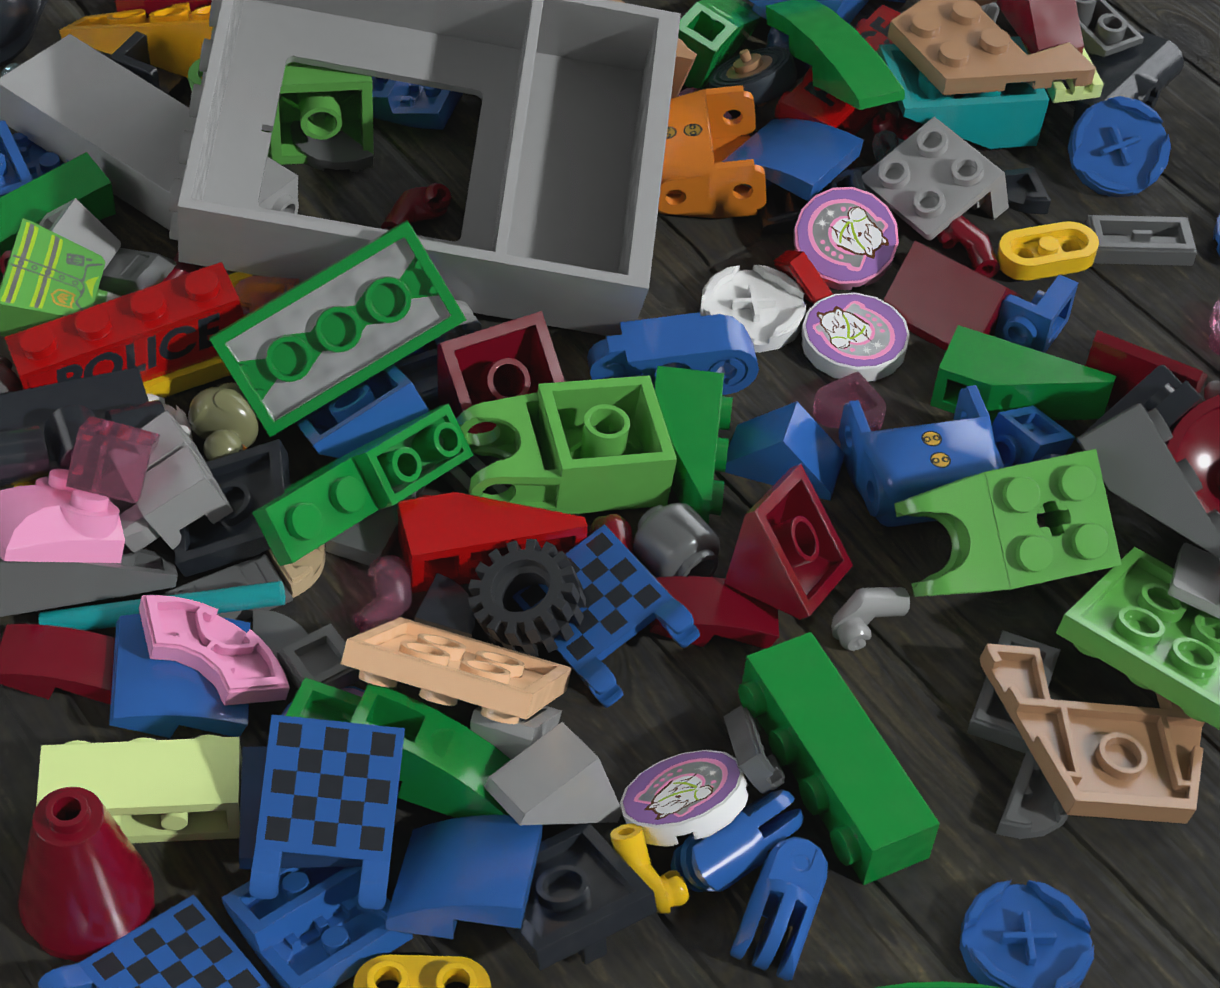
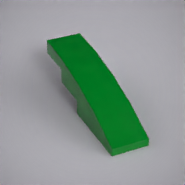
M789 0L766 5L767 25L789 36V51L791 55L812 66L814 86L858 110L905 99V89L879 54L856 29L832 9L817 0Z

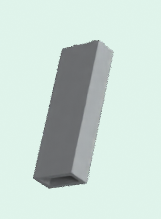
M71 34L0 78V121L5 120L7 126L24 134L30 141L47 152L58 154L60 160L64 163L67 162L66 159L70 161L87 152L111 181L114 195L170 230L173 213L169 211L171 186L174 178L181 179L183 164L179 163L181 140L184 130L191 131L193 117L189 116V107ZM267 157L258 204L262 208L298 214V175Z

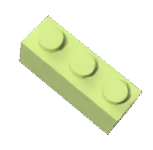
M202 735L195 739L155 740L152 738H136L129 742L90 743L76 740L61 745H41L36 806L52 791L64 787H81L98 796L131 843L239 838L242 772L240 737Z

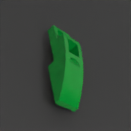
M448 403L387 432L284 489V494L252 513L279 566L292 564L377 510L397 504L472 457L473 453Z
M304 678L285 716L405 728L399 778L402 781L399 799L454 818L510 815L485 789V785L489 776L511 761V759L466 726L430 706L387 687L368 683L361 697L321 682Z

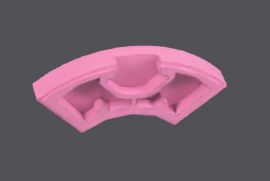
M141 596L139 612L150 659L176 661L198 670L216 687L224 705L286 700L290 688L286 675L271 649L252 630L246 633L232 622L218 616V609L204 603L174 596Z

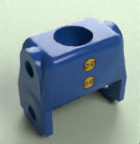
M976 385L967 386L960 390L954 413V421L871 431L859 400L849 401V403H845L843 406L839 427V440L841 444L840 449L845 453L844 463L851 482L865 501L870 515L876 517L878 522L886 527L937 521L929 517H913L908 515L897 517L894 504L964 477L1004 468L995 445L989 413Z

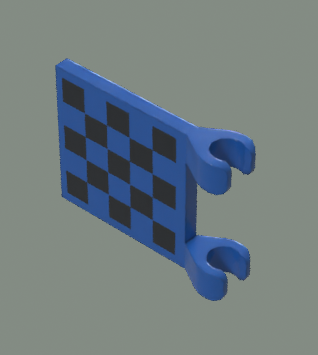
M604 524L565 554L584 589L582 591L586 597V608H580L584 616L580 626L569 623L574 635L568 641L558 635L554 638V641L558 647L556 651L572 667L599 703L607 708L623 696V691L617 685L614 674L602 662L604 658L656 618L681 648H685L700 636V632L693 624L694 619L688 609L667 592ZM542 584L530 585L515 593L512 599L522 611H526L535 607L544 599L548 592V587Z
M271 715L256 844L249 885L251 896L270 900L276 898L279 891L282 853H295L363 860L358 898L359 905L364 909H383L386 903L405 728Z
M194 894L80 963L53 969L42 976L38 982L39 988H272Z

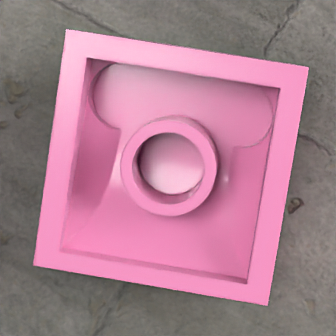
M54 469L50 471L49 477L38 478L35 485L0 490V558L3 561L121 563L125 538L119 517L120 510L109 500L107 494L85 483V475L72 470Z

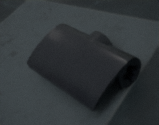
M1139 32L1144 37L1142 44L1105 57L1087 53L1103 82V88L1099 98L1063 102L1076 105L1073 125L1076 124L1086 109L1100 101H1106L1108 98L1119 96L1142 101L1153 109L1159 99L1161 90L1184 67V58L1180 49L1167 39ZM1063 79L1062 82L1066 89H1070L1066 80ZM1044 88L1045 91H1046V93H1047V95H1048V97H1049V101H1052V99H1051V97L1049 96V94H1048L1046 88Z
M138 368L0 394V487L37 480L41 477H49L50 471L54 469L79 472L86 476L85 482L98 478L106 472L111 463H115L109 453L110 450L165 412L161 401L148 400Z

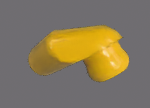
M630 823L612 830L610 835L614 850L654 891L656 913L667 914L671 912V907L684 905L689 898V893L683 876H680V872L675 870L668 871L662 876L657 874L650 862L642 826Z

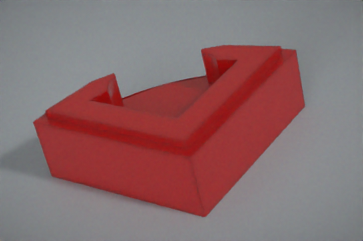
M787 250L774 260V265L778 271L796 280L805 293L804 298L807 301L815 304L818 300L833 295L804 251Z

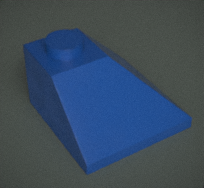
M392 364L298 420L295 424L318 454L340 458L387 432L429 412L413 383Z

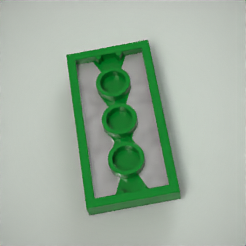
M406 220L210 336L209 340L271 437L467 319L410 223Z

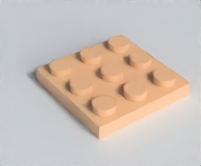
M402 617L348 638L341 661L342 665L359 669V679L367 683L383 687H396L397 681L421 688L419 696L425 700L437 704L455 706L459 699L482 706L480 712L482 716L506 724H518L519 718L527 720L566 692L572 667Z

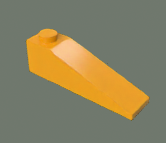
M189 2L173 4L172 7L150 13L148 18L144 9L84 16L59 31L61 39L71 34L95 50L111 55L138 31L147 35L151 65L188 78L190 66L200 59L204 38L211 39L213 27L209 26L211 5L191 12Z

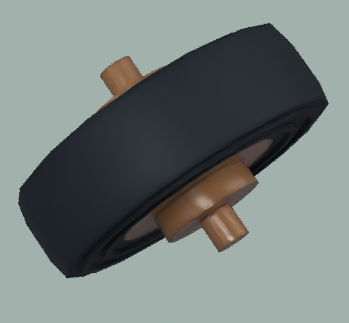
M766 47L752 51L745 49L739 52L740 55L721 64L710 74L709 88L743 85L744 91H748L753 95L755 106H763L767 101L778 97L791 88L797 79V68L791 53L786 48Z

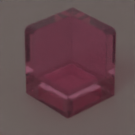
M90 416L78 429L66 486L130 503L138 502L142 494L150 456L157 448L160 435L151 431Z

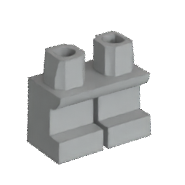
M168 410L110 450L109 453L117 468L92 484L98 491L107 494L109 500L119 508L125 544L134 554L160 536L173 550L181 541L179 530L204 514L214 524L233 512L197 446Z

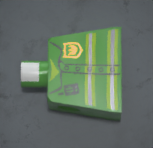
M23 218L0 285V336L6 337L121 297L98 289L106 263L104 258L69 239Z

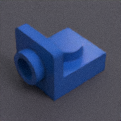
M1059 274L1046 292L1039 290L1035 294L1031 303L1008 294L1001 303L994 333L995 336L1046 353L1069 320L1078 282Z
M1034 405L999 412L992 424L995 445L1004 468L1034 462L1047 454L1063 456L1075 439L1071 433Z

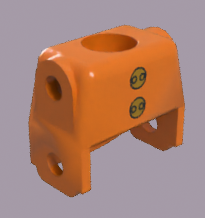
M743 85L703 89L671 98L658 213L721 219L757 215L758 210L766 204V178L762 166L754 165V159L722 162L751 138L749 134L753 133L756 127L754 97L750 92L744 91ZM729 110L741 112V115L736 119H727L723 116ZM743 184H748V185H750V186H751V189L748 188L747 186L743 185Z

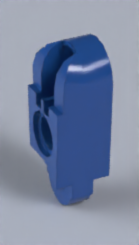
M699 312L620 322L622 334L606 336V339L594 344L587 355L592 380L609 377L621 378L650 375L654 389L657 366L724 373L722 395L736 393L748 387L756 379L759 371L753 341L744 325L733 316L723 314L700 316Z

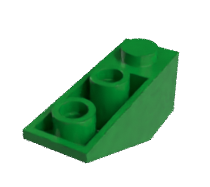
M742 0L697 1L680 19L678 38L686 44L687 48L697 54L684 85L695 92L702 90L708 84L710 74L733 56L765 18L756 14L752 10V6Z
M958 325L939 366L930 406L955 413L960 390L967 386L976 385L989 413L991 422H994L999 412L1033 405L1052 420L1100 419L1105 414L1117 376Z
M657 366L654 390L677 458L671 487L678 501L691 506L708 524L710 514L721 516L725 481L714 480V471L725 472L729 439L718 437L719 429L729 431L733 397L722 396L724 373Z

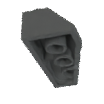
M124 545L121 563L3 561L0 558V617L176 587L178 575L174 558L171 555L141 549L134 554L127 545Z

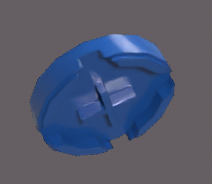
M1123 96L1108 98L1106 101H1100L1086 109L1071 129L1068 144L1071 167L1081 182L1098 194L1118 198L1137 195L1155 183L1168 165L1171 149L1169 134L1166 135L1165 128L1162 126L1163 121L1158 113L1142 101Z
M1011 880L998 882L976 895L965 913L961 925L960 951L967 970L979 984L1000 988L1080 987L1093 962L1094 945L1092 947V940L1089 935L1091 927L1085 913L1068 895L1046 883L1028 880L1027 885H1010Z

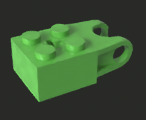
M200 59L196 60L188 71V81L191 90H193L194 84L201 85L203 72L199 71ZM297 62L288 63L285 67L273 132L262 130L263 132L271 133L268 157L280 165L307 164V156L301 153L292 142L290 126L293 121H300L303 132L313 139L323 140L331 138L341 129L362 145L363 151L368 150L374 155L372 76Z
M650 375L543 383L538 385L537 393L479 403L463 411L456 419L472 453L501 459L477 471L471 477L470 495L567 514L646 508L658 505L667 506L677 458ZM491 422L496 424V427L489 432L468 433V430L478 423ZM512 484L508 490L500 494L490 495L483 493L491 485Z
M1096 449L975 474L894 504L897 517L908 515L913 517H929L937 520L947 529L952 542L951 556L947 564L937 573L929 575L920 582L911 584L914 597L1010 590L1122 565ZM1037 514H1043L1045 527L1039 528Z

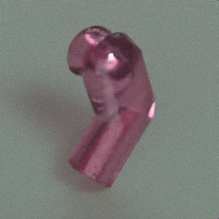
M395 555L378 557L369 565L368 577H374L372 584L376 589V598L354 615L355 625L361 633L397 619L411 606L410 569L401 558Z

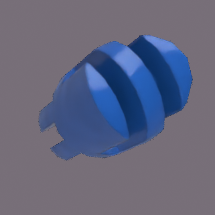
M778 790L764 795L743 808L730 824L713 835L695 840L693 833L689 835L684 843L673 852L670 865L671 870L680 872V876H683L689 890L694 892H721L762 865L766 857H768V850L799 829L803 822L802 811L798 808L771 819L787 808L795 798L790 792L785 790Z
M798 837L780 841L773 847L764 861L757 883L754 886L730 951V956L739 960L743 958L754 937L762 915L767 920L753 956L752 966L765 971L771 964L780 946L787 926H792L776 975L786 981L793 979L827 880L828 862L821 848L808 839Z

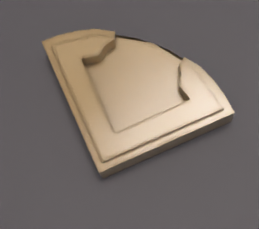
M325 544L296 562L284 566H279L271 549L266 550V555L270 558L293 598L305 592L316 582L325 565Z

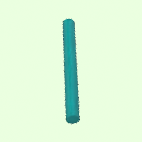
M282 581L167 595L207 604L218 609L217 614L285 605L286 601ZM141 599L40 612L39 625L67 627L84 631L116 627V622L120 616L140 614L139 605Z

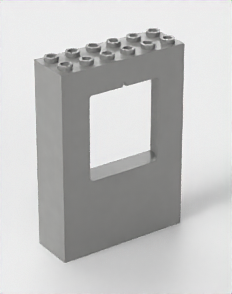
M212 0L209 26L213 27L211 39L204 38L202 44L199 71H202L203 75L201 85L194 84L189 110V116L193 117L191 131L184 130L179 154V163L183 164L181 179H173L169 198V211L173 212L169 238L178 240L179 262L206 267L222 262L226 270L301 283L389 231L266 209L258 204L271 142V133L263 132L262 130L273 132L285 67L290 62H297L480 97L482 104L461 238L458 241H447L419 235L417 237L454 299L466 302L473 313L514 320L542 311L547 326L605 336L622 334L620 322L638 320L649 290L681 13L612 0Z

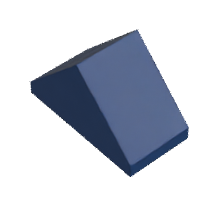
M796 401L736 426L727 452L725 473L774 486L791 467L802 464L818 497L830 501L845 453L800 403Z

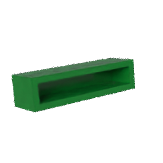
M812 632L746 656L742 684L738 687L743 708L747 707L754 719H758L768 735L772 754L776 755L781 766H788L797 780L800 796L806 809L812 815H819L830 832L831 844L839 861L845 866L851 865L864 886L928 859L940 825L939 821Z

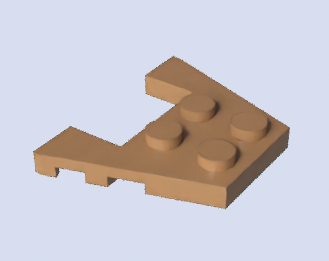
M920 0L890 22L887 37L942 95L1004 91L1006 83L1027 82L1033 89L1051 88L1053 80L1073 79L1074 86H1086L1092 84L1096 67L1070 42L1027 55L1010 38L1009 34L1002 30L982 10L981 6L996 2L997 0Z
M986 644L979 658L981 667L1067 815L1188 823L1197 808L1203 748L1200 747L1202 726L1205 722L1189 717L1180 706L1158 693L1156 695L1160 708L1053 700L1050 698L1039 648Z

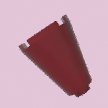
M64 787L47 794L34 810L19 892L18 908L24 928L39 943L42 950L53 957L81 962L149 921L155 907L154 882L146 862L98 796L81 787Z

